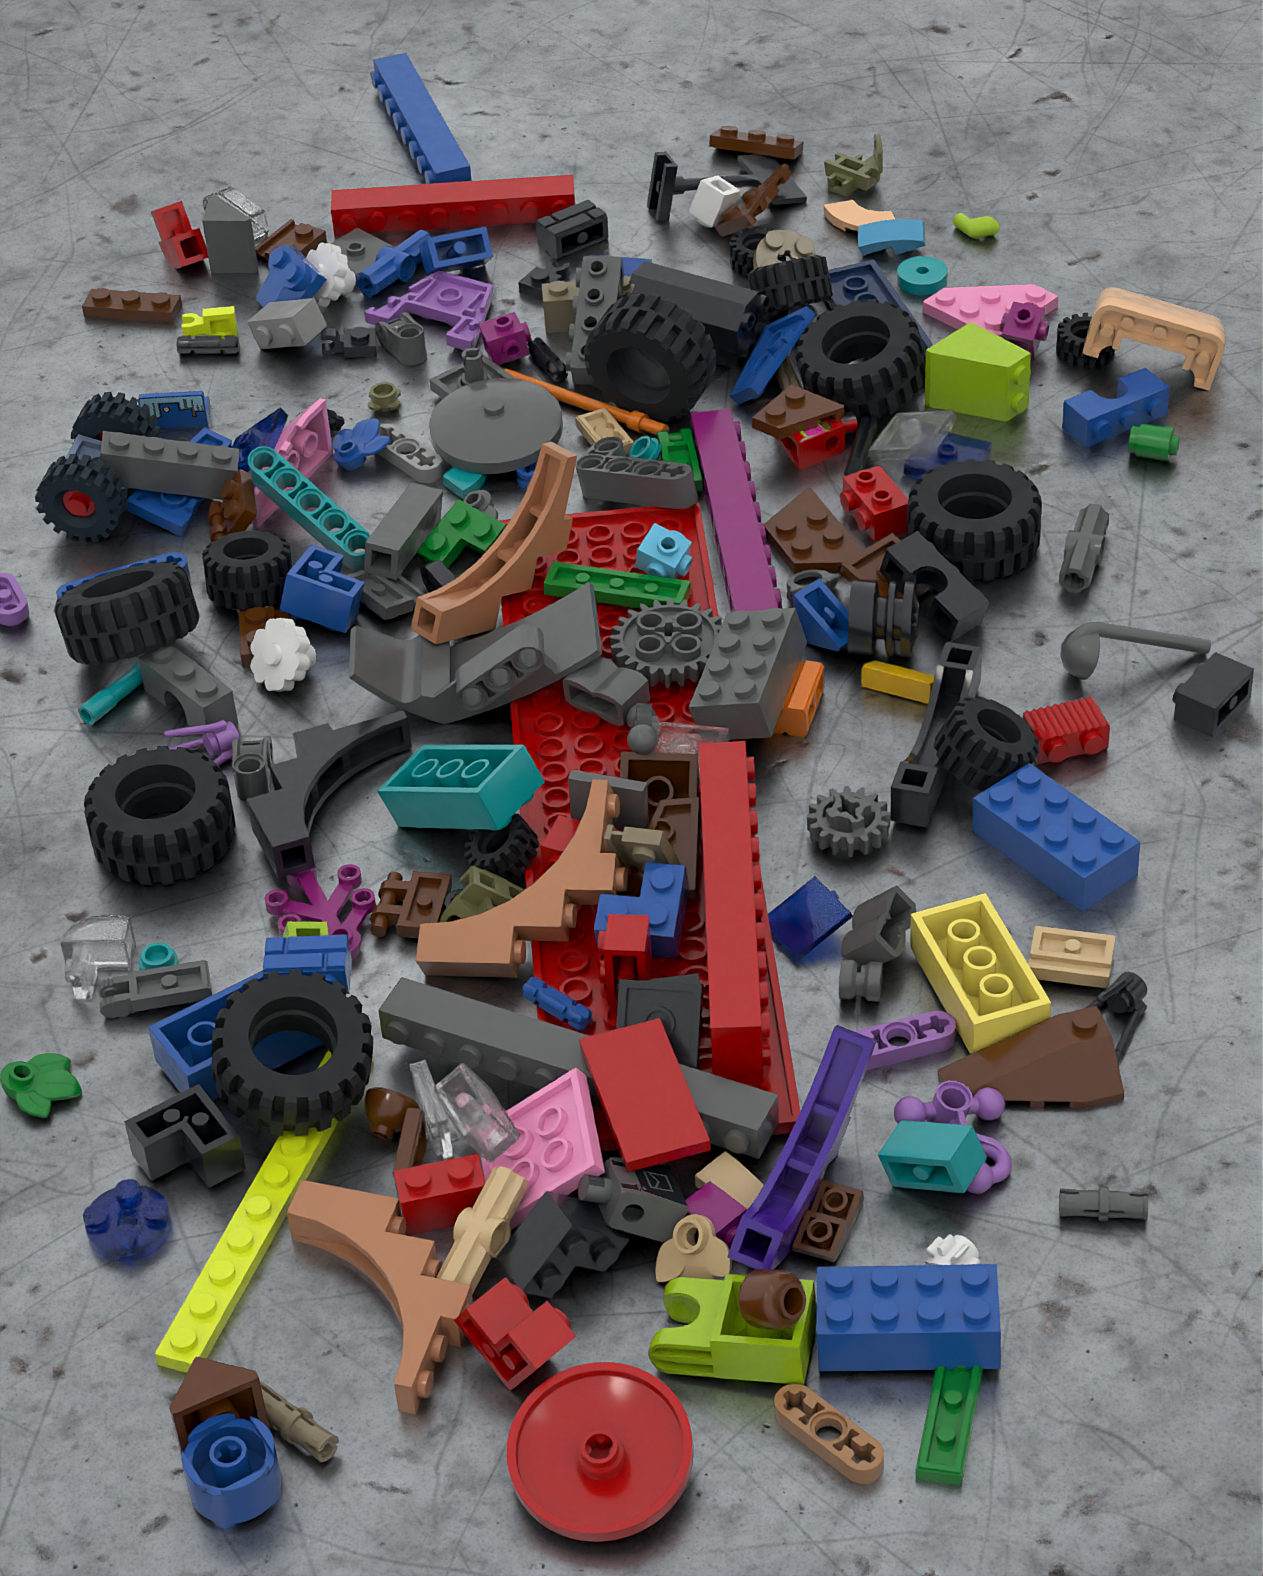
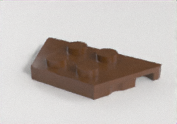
M811 487L805 489L764 523L767 541L794 574L814 569L824 570L828 573H839V567H841L842 563L863 551Z

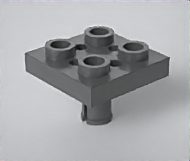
M468 348L462 352V364L429 380L431 391L443 399L456 389L473 382L493 378H515L484 356L480 349Z

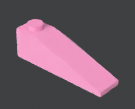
M321 398L283 428L272 446V449L279 453L307 479L333 454L326 400ZM263 467L262 470H266L270 467ZM254 485L257 516L252 521V524L255 527H259L279 506ZM287 487L283 490H291L294 487Z

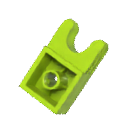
M725 1274L724 1280L687 1277L671 1279L664 1289V1307L673 1320L688 1323V1325L658 1330L650 1342L648 1350L649 1359L657 1370L669 1374L804 1385L817 1325L814 1280L799 1279L806 1294V1306L798 1322L790 1329L769 1330L753 1327L742 1318L738 1307V1293L740 1285L747 1275Z

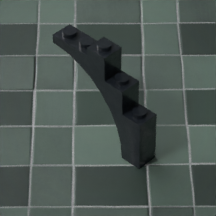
M403 710L332 730L329 723L293 733L297 758L270 765L274 791L246 799L252 831L278 878L315 868L309 836L315 814L325 799L341 783L361 769L385 757L412 748L408 717Z

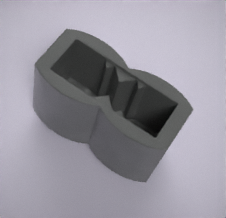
M601 656L562 680L565 700L569 704L584 712L595 713L603 720L614 725H625L629 709L636 705L637 702L646 704L650 700L648 680L642 673L629 668H618L613 661Z
M894 886L859 904L853 914L852 930L846 933L842 941V957L855 960L859 966H862V964L867 965L870 961L885 963L899 956L905 946V930L911 927V914L916 913V904L898 886Z

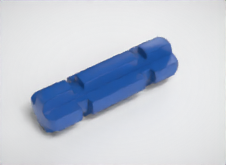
M531 977L527 983H524L522 989L525 999L535 1005L540 1002L538 1007L563 1022L569 1020L568 1025L578 1031H584L587 1026L591 1025L593 1021L592 1011L580 1003L575 1005L577 1001L552 986L546 988L547 983L537 977Z

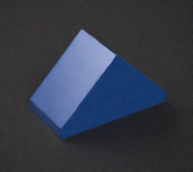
M820 578L793 595V605L796 608L807 644L837 652L848 645L849 611Z

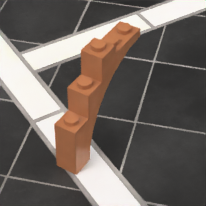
M553 442L542 444L537 465L527 491L508 525L484 555L458 578L438 590L417 597L411 626L412 631L434 644H439L496 628L502 597L531 589L537 558L567 549L573 518L566 515L565 512L577 460L576 454Z
M592 780L587 807L574 837L559 859L533 885L510 901L482 914L451 922L420 924L416 963L424 975L518 978L519 964H524L526 960L525 941L569 942L570 928H575L577 923L576 904L598 905L600 894L620 896L621 891L627 890V868L622 867L616 853L611 852L604 840L607 825H612L613 818H618L620 811L619 795L614 794L608 780Z
M301 1180L287 1210L291 1238L297 1242L322 1248L350 1262L372 1279L390 1301L403 1328L402 1358L394 1382L398 1411L416 1415L422 1398H428L431 1393L434 1381L433 1370L436 1363L443 1362L448 1345L462 1346L466 1335L454 1320L473 1304L471 1285L436 1278L442 1267V1261L437 1260L435 1241L405 1235L406 1221L405 1217L401 1215L399 1198Z

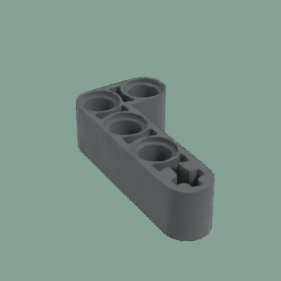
M605 437L598 440L576 461L575 466L582 494L589 499L671 509L688 508L698 500L690 465L626 457L622 439L619 437Z

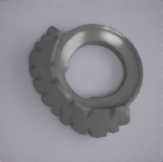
M816 569L798 572L787 581V599L793 603V595L808 586L795 584L799 579L812 576L820 577L822 582L832 591L835 590L841 575L840 573H828L827 571Z

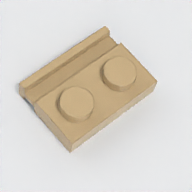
M1035 926L1028 965L1038 980L1108 988L1116 936Z

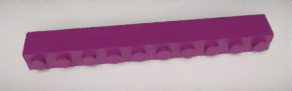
M731 409L691 413L692 437L730 612L738 610H768L770 608L782 609L780 588L774 589L777 587L775 567H768L771 566L770 546L763 545L766 544L765 525L761 523V511L759 502H756L754 481L749 482L751 481V469L749 461H746L745 442L741 441L740 422H734Z

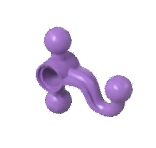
M945 1081L937 1087L932 1102L923 1103L920 1099L911 1096L901 1098L894 1107V1119L897 1123L900 1120L925 1122L926 1120L932 1123L968 1125L966 1117L970 1114H976L979 1118L988 1121L997 1119L1004 1112L1005 1100L1002 1094L994 1088L986 1087L980 1089L973 1096L969 1088L963 1083ZM977 1134L982 1148L987 1158L994 1160L995 1165L990 1167L985 1162L983 1163L967 1188V1191L973 1194L984 1193L992 1184L1003 1181L1010 1174L1012 1168L1011 1156L999 1141Z

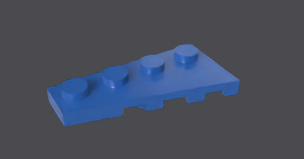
M205 427L189 441L232 448V440ZM137 489L127 499L126 510L182 537L204 498Z

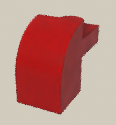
M182 201L151 211L161 241L158 242L165 258L175 269L208 258L207 247L200 228L192 230Z

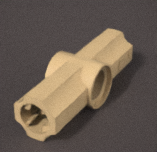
M502 1166L493 1168L473 1208H465L458 1216L453 1230L455 1242L436 1278L469 1284L473 1294L491 1258H496L510 1239V1221L529 1186L524 1177Z

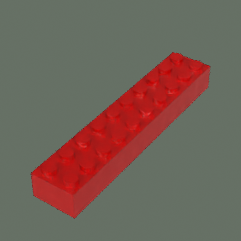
M745 741L699 743L713 1075L742 1084L763 1083V1066H771L770 1041H762V1038L770 1037V1018L768 1010H761V1007H768L767 981L759 980V977L767 976L766 952L757 951V947H765L764 922H756L755 919L763 918L762 893L754 894V890L761 889L760 865H752V862L760 861L759 837H751V835H757L758 833L757 810H749V808H756V784L748 783V780H755L754 757H746Z

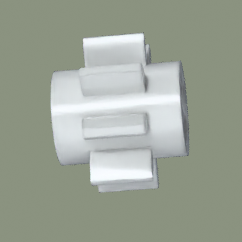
M949 1234L945 1239L938 1236L925 1250L930 1256L925 1262L926 1265H968L980 1263L978 1259L979 1253L975 1245L960 1235L952 1236Z

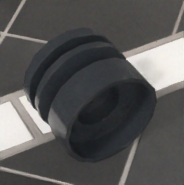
M852 580L848 619L849 655L873 656L877 640H884L885 651L888 657H893L895 641H901V657L911 658L916 638H918L920 611L915 582H905L904 596L902 598L897 597V581H891L887 597H881L877 580Z

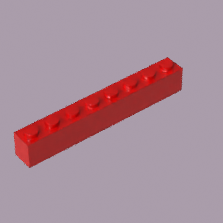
M573 174L332 190L331 216L334 236L346 235L356 228L370 234L417 231L420 229L432 230L536 223L538 219L551 216L553 213L575 205Z

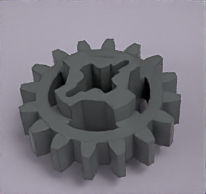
M845 786L841 793L832 788L829 789V797L819 794L817 796V804L809 805L807 831H810V840H819V849L821 850L829 846L832 847L833 855H837L841 850H846L849 857H853L854 850H860L863 854H868L869 845L879 848L881 847V839H888L891 814L887 811V802H878L877 793L866 796L865 788L861 787L856 793L851 792L849 786Z

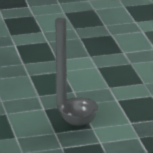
M1088 622L1066 636L1061 644L1060 656L1063 667L1071 675L1081 680H1086L1093 674L1098 663L1100 637L1203 654L1210 652L1211 641L1103 622Z

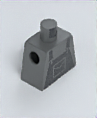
M611 1157L606 1160L604 1165L605 1172L600 1177L588 1174L583 1175L578 1188L579 1199L598 1203L606 1225L617 1230L667 1242L673 1238L676 1224L686 1216L689 1209L667 1162L627 1172L622 1158Z

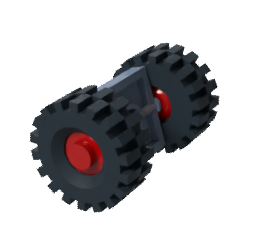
M104 392L102 397L98 393L91 400H88L72 426L71 439L75 440L66 457L61 456L57 459L56 463L53 462L36 490L38 492L35 495V502H39L37 506L38 513H45L43 521L47 525L52 522L55 525L53 528L58 534L61 530L66 532L65 538L73 540L74 536H78L79 541L86 542L88 537H91L93 542L100 541L102 536L104 538L108 537L114 531L127 506L128 488L123 487L124 481L121 477L114 478L116 471L112 467L108 470L102 467L105 463L100 460L103 431L160 438L161 428L160 426H155L158 421L156 416H149L148 412L150 409L145 404L139 407L137 405L138 399L133 396L129 401L125 399L124 393L118 392L116 397H113L112 392Z

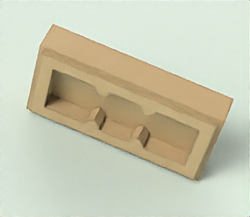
M606 408L575 417L577 429L591 446L605 437H619L622 439L625 454L630 453L634 441Z

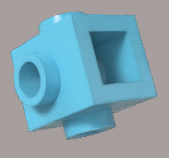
M654 523L637 549L635 567L651 576L677 579L679 575L684 577L693 562V557L690 556L692 541L686 539L680 532L670 531Z

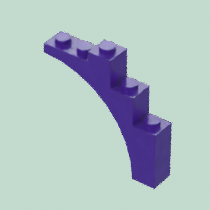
M839 1025L834 1027L796 1123L763 1188L749 1209L742 1215L727 1256L728 1258L757 1270L774 1269L790 1253L803 1214L813 1205L827 1165L839 1152L851 1119L850 1113L877 1040Z

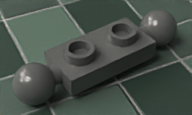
M637 702L636 705L629 709L626 717L627 724L630 727L627 743L632 752L645 755L652 752L657 746L658 716H656L652 704Z

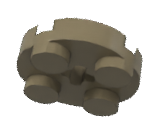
M769 231L755 250L753 257L754 269L780 263L782 261L778 260V257L783 255L788 256L791 260L815 256L814 243L810 238L803 237L795 231Z

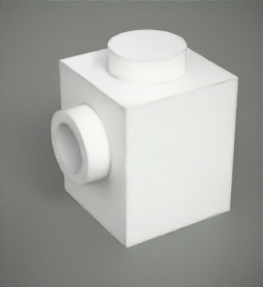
M718 175L700 181L688 212L698 218L697 221L701 225L710 228L715 227L723 220L721 214L736 204L741 190Z

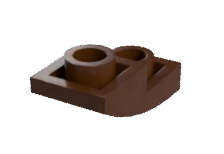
M822 1180L811 1210L807 1209L792 1246L793 1251L835 1262L850 1235L864 1200L863 1191Z

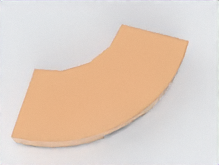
M854 200L824 205L825 217L834 226L843 231H846L848 228L858 231V226L895 219L891 211L867 210L858 206Z

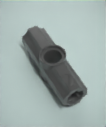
M1089 503L1086 508L1080 509L1074 530L1068 531L1064 549V561L1059 572V584L1063 585L1067 592L1080 593L1081 590L1089 588L1095 566H1100L1110 515L1101 505Z

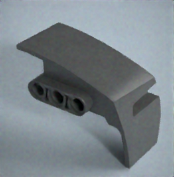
M587 582L574 592L532 615L493 632L450 646V641L434 644L421 635L411 640H400L355 626L351 629L349 678L372 694L398 708L442 724L458 721L497 708L562 679L602 655L594 586Z

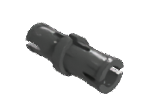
M1099 1186V1190L1060 1188L1059 1216L1098 1217L1099 1221H1108V1218L1147 1220L1148 1191H1110L1105 1186Z

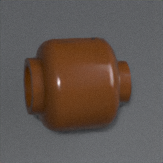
M774 1269L754 1270L745 1277L740 1285L738 1307L742 1318L749 1325L758 1329H790L798 1322L805 1310L806 1294L801 1281L795 1274L788 1271Z

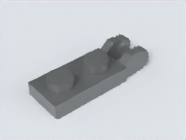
M201 960L128 972V975L103 979L100 985H98V995H100V998H103L102 1002H100V1013L105 1018L114 1019L115 1017H126L132 1010L136 1012L202 1001L212 996L208 961Z

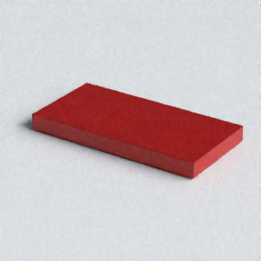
M660 1018L579 1039L580 1050L627 1172L711 1150L710 1139Z

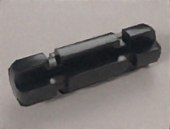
M221 335L195 336V339H192L191 336H179L176 347L180 355H191V351H195V354H221V351H224L225 354H237L240 343L236 335H225V339H221Z
M540 337L527 342L529 354L554 381L559 382L561 379L567 378L566 365Z

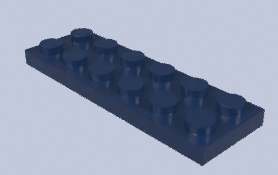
M874 259L828 270L833 296L826 301L832 310L834 306L842 304V306L851 304L850 301L860 300L861 302H868V299H876L882 304L885 301L893 303L897 308L901 307L914 318ZM914 318L926 357V350L933 346V343ZM875 356L865 357V359L867 361Z

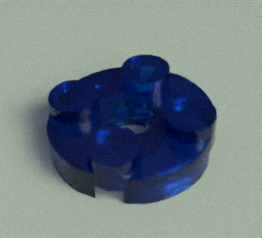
M134 1179L120 1181L115 1188L98 1196L83 1213L90 1247L96 1254L110 1261H120L119 1256L133 1255L134 1260L145 1258L160 1249L170 1234L169 1224L171 1216L167 1200L157 1190L148 1186H142ZM133 1218L136 1221V1224L132 1226L127 1223L119 1226L126 1219Z

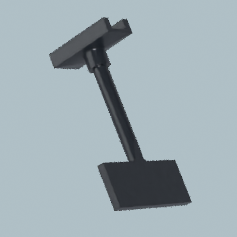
M666 151L655 152L646 206L648 209H657V221H669L673 195L683 194L684 191L697 190L701 180L710 178L684 179L682 176H676L678 166ZM759 154L739 155L737 161L749 175L719 177L734 187H759L781 165L772 156ZM790 177L786 183L778 186L780 191L772 200V204L806 203L807 196Z

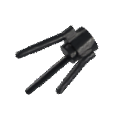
M1129 971L1122 973L1110 987L1096 997L1095 1001L1085 1007L1097 1006L1099 1009L1107 1003L1110 1009L1116 1013H1131L1115 1049L1118 1064L1140 1015L1147 1009V1005L1142 1001L1147 995L1148 988L1146 983L1140 976Z

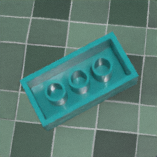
M422 745L377 792L398 827L489 829L496 831L504 828L511 822V817L514 813L533 799L534 793L545 781L524 745Z

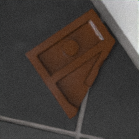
M791 384L752 417V428L780 440L792 436L796 432L818 427L819 419L832 416L835 421L844 417V405Z

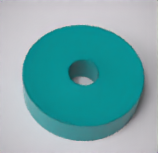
M927 256L912 257L904 260L897 268L898 286L910 294L930 295L937 293L947 285L948 268L939 259Z

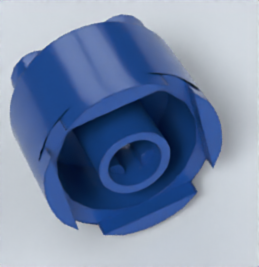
M221 1414L205 1420L193 1429L188 1437L189 1443L185 1451H182L181 1461L191 1501L200 1514L212 1520L217 1527L230 1528L237 1523L259 1516L270 1506L278 1502L281 1497V1472L273 1436L263 1422L253 1417H250L249 1421L236 1419L235 1414Z

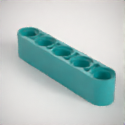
M262 446L252 450L248 456V465L254 485L327 550L344 555L342 563L354 572L363 570L365 551L360 553H354L353 551L365 549V542L371 536L370 533L274 449ZM263 467H270L266 470H260ZM287 487H294L291 490H283ZM309 508H317L314 511H306ZM334 528H341L337 532H330Z

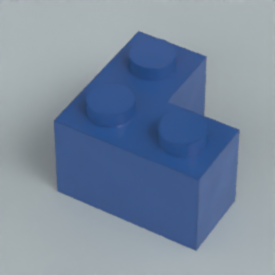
M311 544L286 575L280 610L291 614L297 619L309 620L323 625L328 630L346 633L358 616L365 582L340 573L344 555Z
M646 862L640 897L600 894L594 925L597 946L599 931H606L608 914L649 915L652 957L678 959L689 895L686 866Z

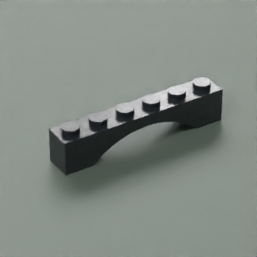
M945 642L936 667L928 707L918 738L909 756L900 762L891 785V821L928 827L948 770L943 766L944 763L936 755L937 751L934 749L935 737L961 699L964 700L965 697L969 696L975 698L981 682L982 647Z

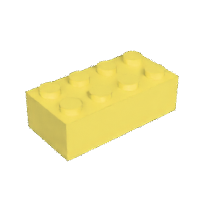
M986 893L911 914L910 948L946 1012L955 1019L956 1029L970 1054L1050 1018L1051 1001Z

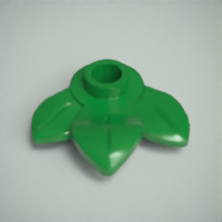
M56 1053L38 1054L28 1062L16 1061L9 1063L2 1069L0 1074V1084L5 1094L10 1098L16 1099L22 1111L41 1118L48 1117L51 1101L79 1097L82 1093L81 1086L76 1077L67 1071L71 1060Z

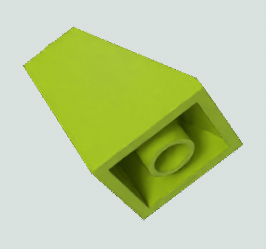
M969 322L926 350L925 405L932 408L1007 422L1029 407L1031 353Z

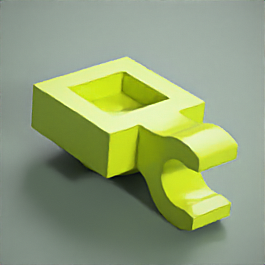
M234 306L203 309V317L194 313L182 315L183 336L221 335V339H225V335L238 336L239 332Z

